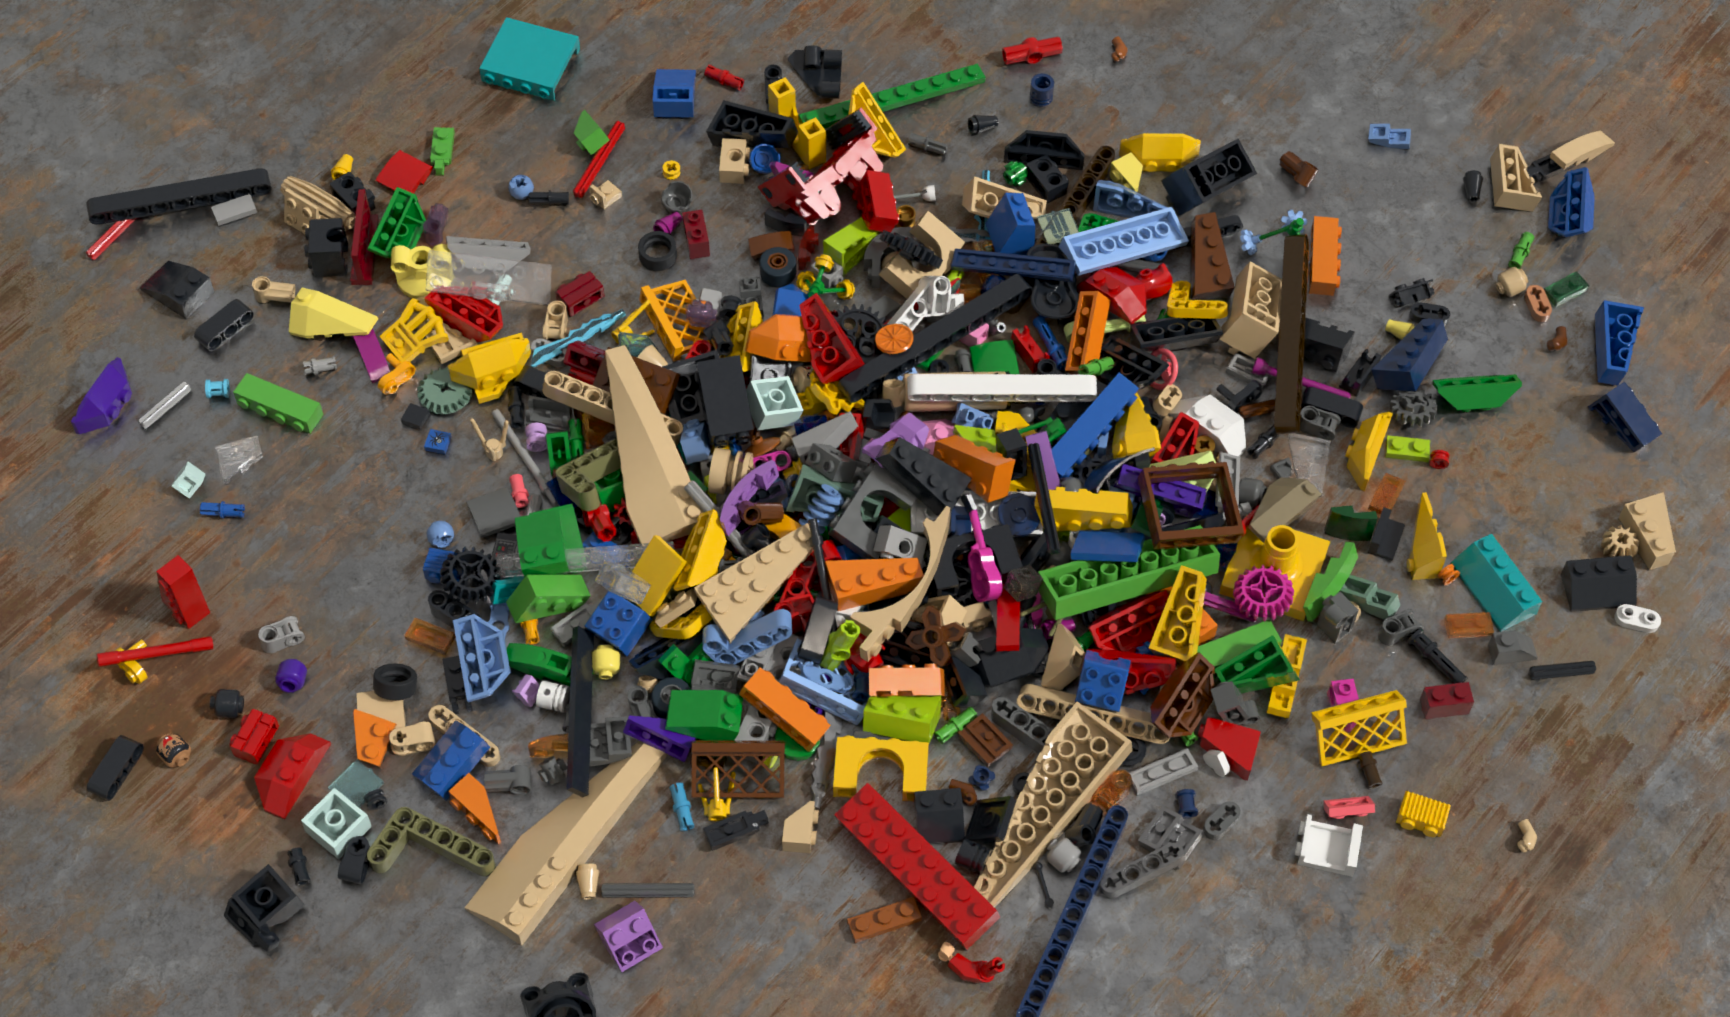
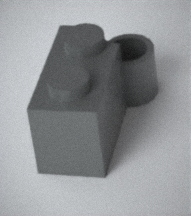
M1341 592L1335 596L1330 595L1323 601L1322 605L1324 607L1319 613L1320 617L1317 626L1334 643H1337L1352 631L1359 611Z
M1232 681L1219 683L1215 688L1211 689L1218 714L1224 721L1237 725H1251L1260 720L1255 701H1244L1241 692Z

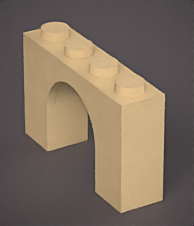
M929 211L919 217L909 232L928 249L934 251V255L943 260L940 268L937 269L932 266L930 272L919 271L897 253L878 274L906 299L918 287L919 280L923 276H942L943 273L946 274L951 269L955 248L961 249L965 243Z

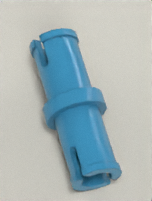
M676 783L677 788L672 784L669 787L674 802L672 807L673 811L677 814L680 830L688 831L687 826L691 830L695 826L690 813L691 803L687 801L684 784Z

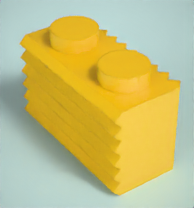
M1405 791L1396 823H1399L1401 827L1407 830L1417 829L1423 831L1428 837H1441L1451 805Z

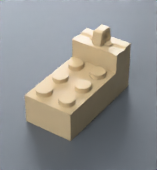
M1251 261L1236 277L1231 316L1221 326L1223 335L1219 340L1229 345V353L1235 355V353L1241 351L1255 359L1278 334L1282 279Z

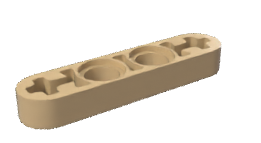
M436 705L430 709L429 719L433 727L442 734H445L455 720L462 723L485 740L490 746L487 751L488 754L492 752L494 754L493 758H486L484 755L479 762L486 767L498 764L500 753L495 744L445 706ZM443 714L445 721H447L446 725L441 718L436 719L435 715Z

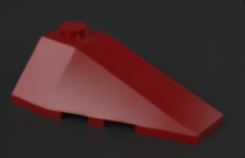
M817 293L799 305L803 325L807 333V345L811 352V364L822 384L841 380L844 376L865 364Z

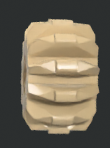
M1621 525L1617 529L1612 526L1602 536L1601 548L1604 549L1603 555H1610V557L1632 555L1634 557L1640 545V540L1636 539L1637 533H1630V527L1625 530Z

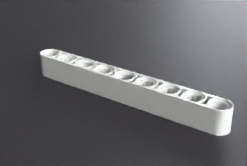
M913 374L907 377L908 399L911 401L1091 402L1097 398L1096 377L1093 375Z

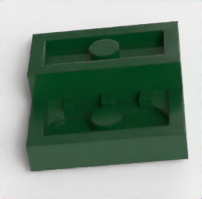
M1353 505L1331 507L1324 529L1325 534L1344 540L1370 541L1378 519L1376 511L1354 513Z

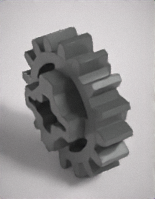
M1417 390L1416 392L1405 391L1404 393L1398 391L1397 395H1393L1390 403L1391 413H1393V416L1396 415V421L1403 420V425L1410 423V426L1413 427L1417 423L1421 427L1423 422L1429 424L1430 419L1434 420L1437 412L1436 399H1431V393L1424 394L1425 390L1420 392Z

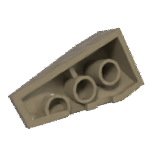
M1281 477L1266 489V493L1248 528L1264 543L1271 528L1278 525L1288 526L1309 511L1322 494L1307 479Z

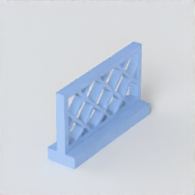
M797 638L778 682L789 687L792 694L858 726L863 718V711L867 702H863L862 705L854 702L851 698L854 691L838 694L802 677L801 674L798 675L789 670L790 667L796 665L802 670L803 663L808 662L797 658L798 647L800 648L802 641ZM843 661L833 671V673L840 675L837 669L842 668L844 670H847L848 674L851 675V678H853V681L854 675L860 673V671L854 665H852L854 671V675H852L846 668ZM813 663L814 667L821 669L820 665ZM824 674L820 675V679L824 684L831 683L827 681Z

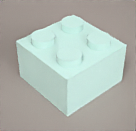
M789 376L750 381L746 389L750 413L757 430L794 426L804 411Z
M335 788L301 820L305 832L338 860L345 854L348 843L353 837L363 836L372 827L368 815Z

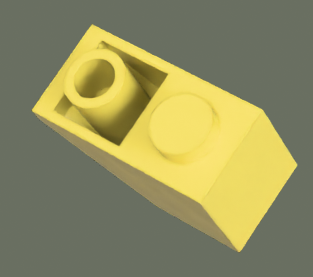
M1130 152L1111 162L1110 177L1113 182L1138 192L1143 165Z

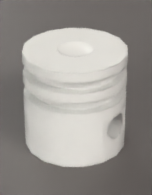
M542 681L537 693L536 706L549 710H560V712L564 713L565 706L570 698V686H559L557 683Z

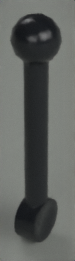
M1036 862L1033 868L1038 873L1046 899L1044 905L1046 908H1052L1054 901L1050 898L1041 870L1043 866L1040 862Z

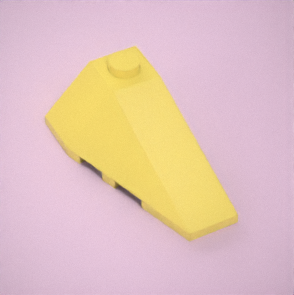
M301 288L291 302L289 334L303 338H314V335L332 337V334H344V336L368 335L377 322L378 317L319 291Z

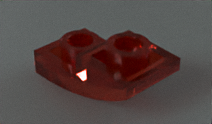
M810 225L802 237L798 252V270H807L806 262H811L810 254H815V245H819V233H814V225Z

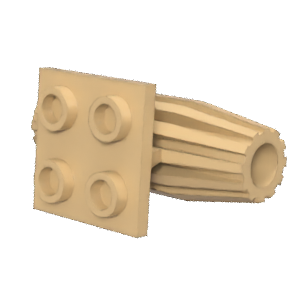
M290 176L284 179L280 191L285 196L284 222L303 234H305V229L309 228V221L311 219L341 218L345 231L355 226V213L336 197L316 185Z

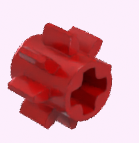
M622 498L620 505L614 504V508L618 511L613 513V517H619L620 525L623 521L631 525L629 516L623 512V508H626V501Z

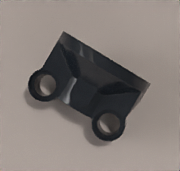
M582 972L571 975L567 982L555 981L547 984L543 989L537 986H530L525 988L520 994L527 1017H596V1008L589 977Z

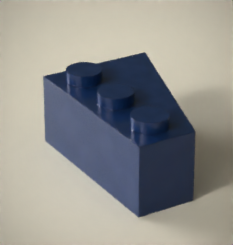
M1625 381L1588 406L1591 411L1596 410L1603 417L1601 421L1605 425L1609 423L1617 430L1615 434L1633 452L1641 449L1662 434L1657 423L1652 420L1646 412L1644 405L1639 402L1633 390Z

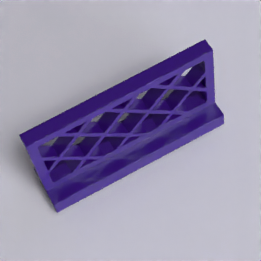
M1123 464L1112 486L1134 494L1135 502H1140L1142 496L1137 478L1142 469ZM1182 481L1151 483L1154 498L1170 502L1174 506L1175 514L1191 519L1196 511L1200 512L1202 510L1207 489Z

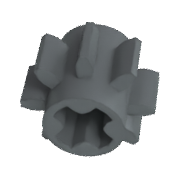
M550 756L539 764L541 770L537 773L545 783L549 781L553 785L563 780L566 776L563 771L567 769V766L563 759H556L555 756Z

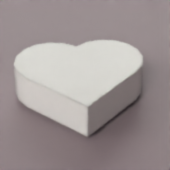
M1209 750L1203 755L1205 763L1210 768H1213L1217 775L1224 777L1230 772V765L1223 751Z

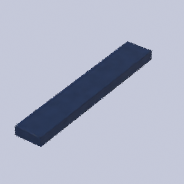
M956 248L951 263V269L958 271L1007 276L1020 274L1022 277L1067 282L1073 281L1076 267L1075 260Z

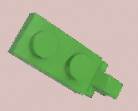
M434 127L430 160L431 165H434L436 176H444L445 165L451 164L455 136L454 128Z

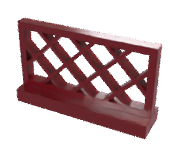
M359 189L351 252V285H372L376 254L367 249L379 226L378 214H371L365 189Z

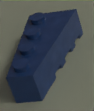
M1422 319L1371 369L1377 389L1416 392L1448 340L1443 320Z

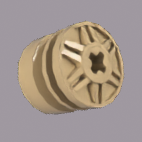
M715 448L709 473V493L724 495L727 486H731L732 491L742 478L754 470L753 453L747 452L743 462L742 451H738L735 460H731V451L729 449Z

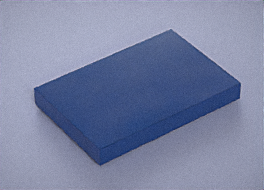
M1079 531L1071 550V560L1137 562L1145 541V534Z

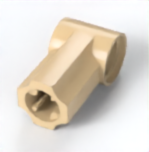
M264 276L257 277L252 282L254 298L259 303H268L271 300L292 302L295 298V284L271 282L270 279Z

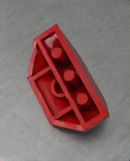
M1118 267L1100 269L1077 285L1078 293L1081 291H1099L1110 299L1108 311L1131 325L1147 313L1145 283Z
M437 285L424 298L428 306L435 310V315L443 319V323L447 324L451 329L460 331L462 336L469 340L473 338L477 343L491 340L503 328L501 307L468 287H444Z
M1161 590L1137 598L1098 617L1088 626L1096 647L1105 650L1134 653L1136 652V647L1142 646L1144 642H1151L1169 598L1167 590Z
M311 733L278 739L254 777L264 811L284 820L286 819L330 747V741Z

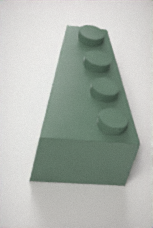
M803 464L788 500L786 511H806L811 513L808 505L816 506L812 499L814 497L820 499L817 495L818 490L825 492L821 487L822 484L830 485L842 495L844 501L847 497L851 499L854 494L852 488L855 484L852 482L832 481L814 468ZM873 494L863 499L860 509L863 521L876 523L884 504V496ZM841 505L839 506V510L835 513V515L840 516L841 512L843 511V509L840 508Z

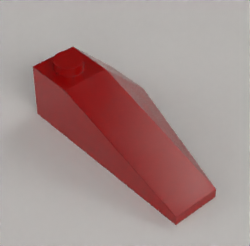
M1086 649V651L1098 652L1100 657L1108 660H1118L1119 658L1131 660L1124 694L1127 695L1138 690L1164 685L1172 672L1176 670V658L1116 650Z

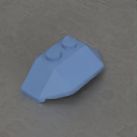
M475 614L455 619L453 624L467 701L472 702L489 697L511 673L504 634L500 629Z

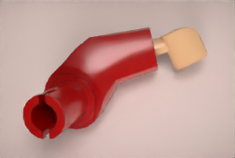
M948 942L943 943L938 953L940 960L945 962L949 960L948 967L962 980L969 982L988 983L993 980L995 974L1005 969V963L998 966V963L1003 961L1000 957H995L987 962L970 961L960 953L953 956L952 954L955 949Z

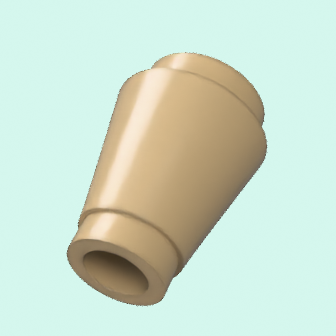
M581 864L578 866L576 876L582 899H595L599 870H597L596 864Z

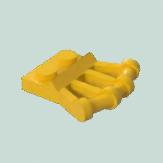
M414 298L409 301L401 317L379 336L401 363L404 361L411 362L420 353L423 354L426 348L437 343H445L449 340L448 334L445 333L443 328V319L435 315V310L431 306L427 307L420 304L419 300ZM415 311L420 312L417 316H415V317L408 323V321H409L410 317L412 316L413 312H415ZM426 319L430 320L415 334L412 333ZM433 329L436 330V335L422 340Z

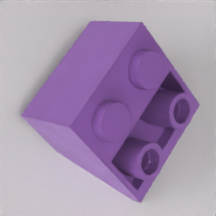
M636 901L631 902L594 924L604 946L621 972L663 948L644 908Z

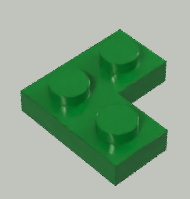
M703 642L688 657L673 644L658 659L675 678L682 679L689 687L694 659L715 662L704 652Z

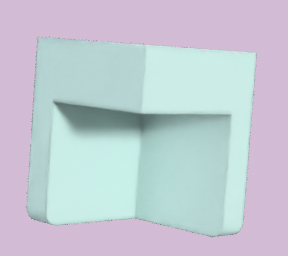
M187 462L175 476L172 487L190 499L203 483L205 473L190 462Z

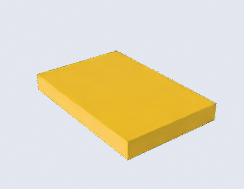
M654 535L622 587V590L649 616H654L687 562L660 536Z

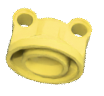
M438 244L433 249L427 246L409 249L400 245L392 248L391 270L395 272L398 287L408 297L417 299L427 296L437 285L450 287L454 279L451 263L452 252L447 248L446 244Z

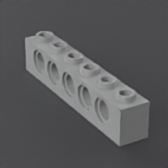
M791 635L789 638L777 643L766 668V671H769L775 680L781 677L787 663L785 659L789 658L797 638L802 640L801 637ZM798 665L790 667V671L798 675L801 674ZM750 704L735 740H769L770 737L775 736L778 726L768 718H761L760 716L763 714ZM760 734L761 736L754 738L751 735ZM746 756L744 758L759 763L753 756Z

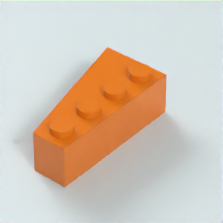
M957 435L935 441L933 456L971 477L972 479L967 487L987 503L1008 496L1015 459L1004 458L1003 454L998 452L992 453L984 446H975L974 442Z

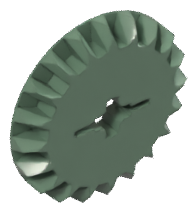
M447 366L444 369L439 367L438 370H431L428 375L424 374L423 380H420L419 387H417V395L421 405L429 409L430 412L451 414L461 410L468 404L472 397L473 388L451 381ZM446 386H448L449 391L445 390L444 392H441V388L444 389Z

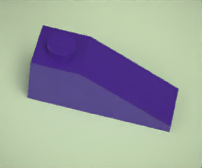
M630 715L623 733L683 762L686 761L692 750V740H697V738L666 730V719Z

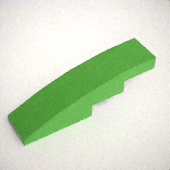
M1345 542L1340 558L1331 557L1325 574L1316 573L1303 606L1308 621L1312 622L1319 615L1324 607L1322 605L1323 601L1328 596H1335L1339 593L1350 576L1358 559L1354 542Z

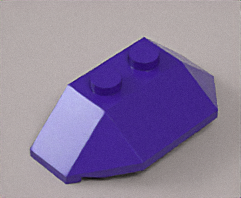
M116 357L115 360L107 364L84 396L77 409L76 416H73L71 420L77 434L80 435L109 426L118 417L124 404L130 400L132 391L121 358Z

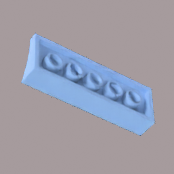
M1169 207L1064 236L1059 248L1069 260L1076 261L1075 271L1079 276L1187 245L1189 240L1173 208Z

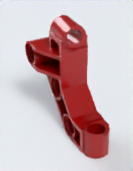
M833 540L823 541L824 560H842ZM814 550L804 560V562L812 561L814 563L811 566H805L802 562L789 577L780 602L774 608V611L785 609L791 613L792 635L802 630L803 632L805 631L814 602L810 593L813 582L818 574ZM795 588L802 589L798 594L792 593Z

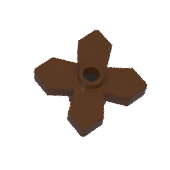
M929 605L921 615L925 629L911 631L905 643L915 650L929 647L931 661L942 667L945 666L951 656L947 642L960 641L967 629L958 622L943 626L942 612ZM935 632H936L937 635H938V639H937V640L934 638V633H935Z

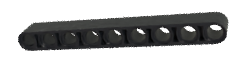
M258 168L94 197L86 202L90 223L100 225L224 203L248 194L251 197L263 196L270 193L272 187L268 171Z

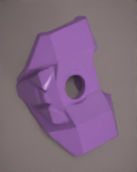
M909 412L892 422L890 430L882 437L877 439L871 438L862 448V453L867 454L878 462L875 458L885 442L898 437L923 450L929 428Z

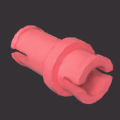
M514 474L509 478L512 488L511 496L515 501L516 507L523 508L529 503L527 499L529 493L525 489L523 476L521 474Z

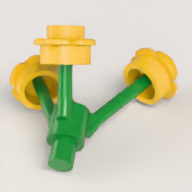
M825 254L815 258V268L819 270L817 278L814 277L811 271L801 272L797 276L796 285L805 291L809 290L808 297L815 293L818 295L837 293L838 297L846 300L851 299L855 292L853 283H850L848 279L839 282L836 288H825L824 283L821 281L823 272H830L834 266L832 258Z

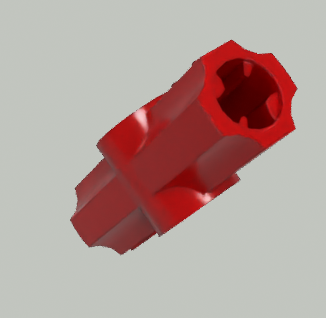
M1034 37L1027 38L1022 44L1002 48L1003 61L1005 64L1027 61L1030 64L1038 63L1043 57L1061 54L1063 51L1062 41L1060 37L1037 40Z
M600 503V506L592 511L581 509L586 527H592L597 538L603 540V542L611 541L612 537L616 535V528L610 520L607 505H601Z

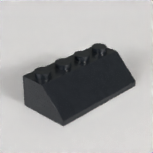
M1170 317L1130 324V344L1149 354L1160 348L1175 350L1199 345L1206 346L1211 343H1217L1223 335V330L1216 319Z

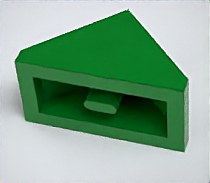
M568 431L546 433L551 476L553 469H558V467L571 461Z

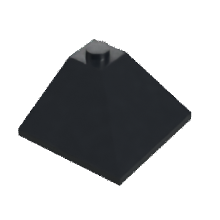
M717 350L662 366L681 374L668 409L671 418L680 421L683 427L684 424L693 419H698L699 422L705 421L696 377L697 362L719 359Z

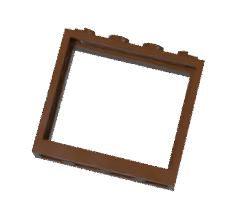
M1211 461L1206 464L1192 462L1187 465L1178 466L1176 464H1169L1165 467L1151 465L1150 468L1142 469L1137 479L1154 550L1238 543L1242 538L1244 529L1227 462L1215 463ZM1216 478L1227 526L1162 532L1151 483Z

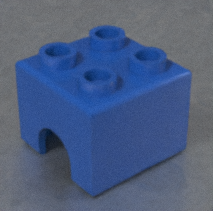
M609 589L584 627L593 633L594 636L606 641L628 657L651 623L652 618L645 611Z
M1087 650L1075 702L1120 712L1131 660L1124 658L1108 660L1100 657L1098 652Z

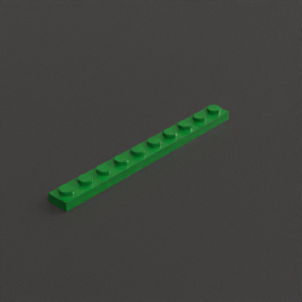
M977 63L872 93L871 95L882 112L985 83L986 76ZM850 100L799 114L798 120L800 124H803L813 118H817L824 129L848 116Z

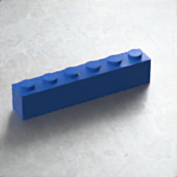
M1120 372L1052 448L1059 480L1071 476L1074 472L1072 467L1075 464L1079 466L1087 457L1085 452L1088 449L1092 451L1100 442L1098 440L1101 434L1105 436L1113 427L1110 425L1112 421L1118 422L1124 415L1125 411L1123 409L1126 405L1131 407L1138 397L1135 394L1139 388Z

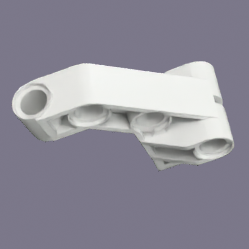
M923 276L919 280L918 287L887 324H902L913 331L923 317L948 315L963 306L964 294H951V283L945 276ZM917 302L919 310L915 313L913 306Z

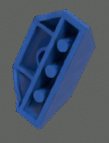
M1587 167L1567 171L1564 179L1557 185L1550 196L1548 229L1563 237L1583 234L1593 229L1595 196Z
M794 284L776 289L772 316L775 314L801 316L799 305L809 298L808 292Z

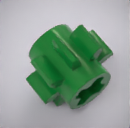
M1011 161L1004 166L1006 170L1003 173V178L1007 184L1020 186L1026 182L1025 177L1028 175V171L1023 163H1017V161L1013 163Z

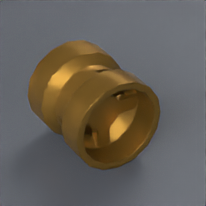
M910 205L898 207L896 210L899 214V222L895 227H913L916 217L915 209Z

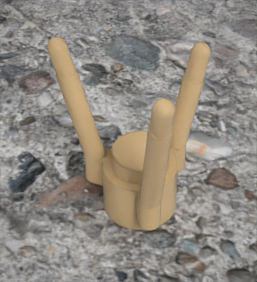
M471 418L470 422L482 443V447L485 448L486 456L492 461L500 459L503 455L502 448L506 446L505 440L509 422L507 420L504 422L500 441L494 438L486 441L477 423Z

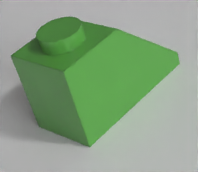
M583 110L574 135L578 138L576 143L582 151L587 149L592 155L610 139L586 110Z

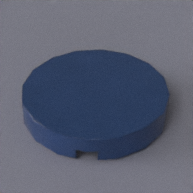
M1022 493L1011 494L1003 499L998 507L999 525L1008 524L1012 536H1028L1036 530L1040 523L1035 509V499Z

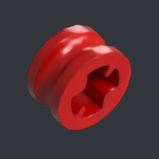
M1444 450L1432 451L1430 453V466L1435 469L1447 468L1449 466V453Z

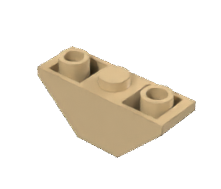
M1062 624L1057 625L1056 632L1054 633L1053 643L1048 654V661L1041 682L1042 687L1061 691L1081 674L1085 658V652L1073 633Z

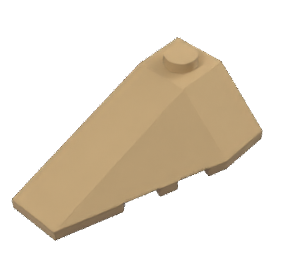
M974 176L964 187L962 205L970 213L989 218L1005 193L1023 192ZM1023 193L1032 218H1045L1047 200Z

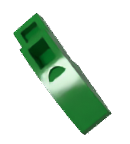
M509 643L506 650L511 668L540 680L545 676L570 686L571 656L539 646Z

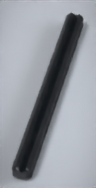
M1030 443L1028 445V453L1048 553L1051 555L1060 553V543L1040 446L1038 443Z

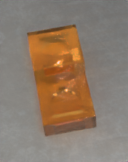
M568 734L550 735L529 742L530 757L548 758L554 756V750L568 751Z

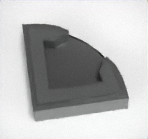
M1289 457L1270 466V470L1277 480L1281 477L1290 478L1292 462Z

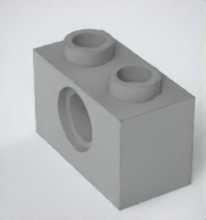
M892 525L880 526L873 551L881 554L880 557L882 559L918 558L921 565L928 539Z

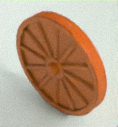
M902 324L886 325L875 336L876 346L880 351L887 354L902 353L911 347L913 333L910 328Z

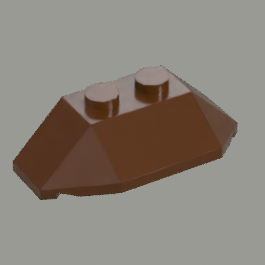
M1200 652L1193 655L1172 672L1150 707L1152 724L1167 738L1192 735L1213 701L1211 689L1214 688L1213 674L1215 667Z

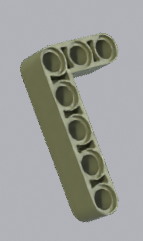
M617 439L564 464L556 470L561 492L584 511H592L600 506L601 502L594 482L620 469L621 462L618 454Z
M401 807L394 812L367 852L370 866L376 873L387 872L410 839L480 876H489L496 868L493 853L488 848L408 807ZM404 819H410V821L405 824L400 823ZM424 829L430 830L428 833L425 834L420 833ZM391 838H397L394 842H388ZM444 839L449 840V842L446 844H440V842ZM464 849L469 850L466 854H459ZM377 857H384V859L379 862L375 861ZM482 860H489L485 865L479 864Z

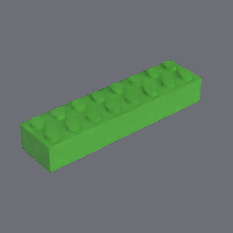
M1199 525L1188 529H1201L1202 526ZM1152 539L1144 541L1137 562L1077 560L1038 571V592L1054 619L1058 620L1174 585L1181 565L1200 571L1205 577L1216 574L1219 569L1220 553L1214 545L1154 550Z

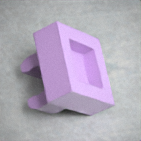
M525 675L522 680H519V685L515 690H512V693L525 706L532 707L536 701L540 685L533 676Z

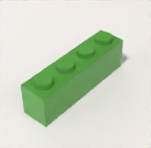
M248 373L245 374L233 392L236 402L241 408H249L263 417L268 416L280 424L290 425L299 432L304 431L311 434L323 416L319 402Z
M1269 619L1198 646L1197 653L1200 652L1217 668L1272 635L1280 646L1282 640ZM1216 672L1213 674V679L1218 676Z

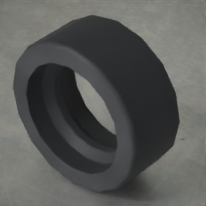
M653 231L645 234L638 243L641 264L653 271H663L670 268L677 259V248L674 238L662 231ZM653 245H664L670 249V252L662 257L655 258L646 254V250Z
M396 663L386 664L378 667L373 674V690L381 698L404 700L410 698L416 692L417 674L410 666Z

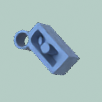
M698 419L690 420L684 424L680 439L687 464L708 459L711 449L706 425L699 423Z

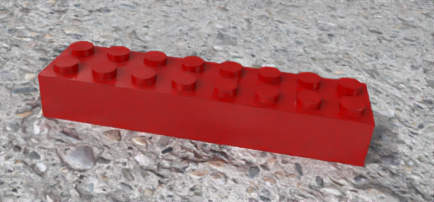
M866 783L834 814L838 822L966 950L1000 918L997 909L869 783Z

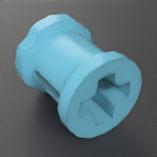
M206 380V397L225 396V398H228L230 396L229 380Z

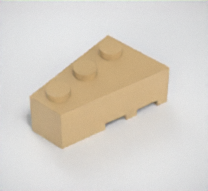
M1498 144L1490 158L1494 206L1533 212L1542 196L1533 185L1535 181L1526 170L1528 166L1517 146Z
M1664 492L1625 504L1619 519L1625 530L1630 527V533H1637L1636 539L1640 540L1638 552L1649 571L1668 565L1676 550Z

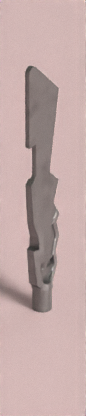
M825 710L824 717L831 726L824 734V745L816 749L818 760L813 764L815 769L811 774L813 783L810 786L812 801H815V810L820 809L821 800L825 796L830 781L827 778L836 755V748L834 747L836 733L840 735L843 723L842 718Z

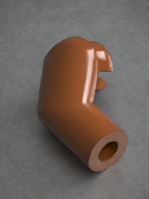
M1117 36L1112 40V44L1116 49L1111 54V57L1115 62L1124 59L1128 52L1124 42Z

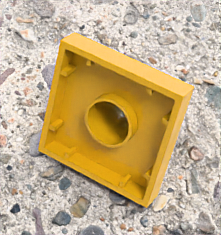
M1278 525L1270 529L1263 543L1247 527L1246 534L1234 547L1219 594L1234 598V584L1238 581L1239 574L1244 575L1245 569L1252 571L1253 566L1260 569L1263 564L1266 569H1269L1272 565L1274 571L1280 569L1282 571L1281 575L1287 574L1288 580L1292 581V588L1294 589L1293 603L1290 605L1288 612L1284 611L1283 615L1304 621L1306 614L1303 606L1316 573L1320 574L1330 541L1294 530L1286 525Z

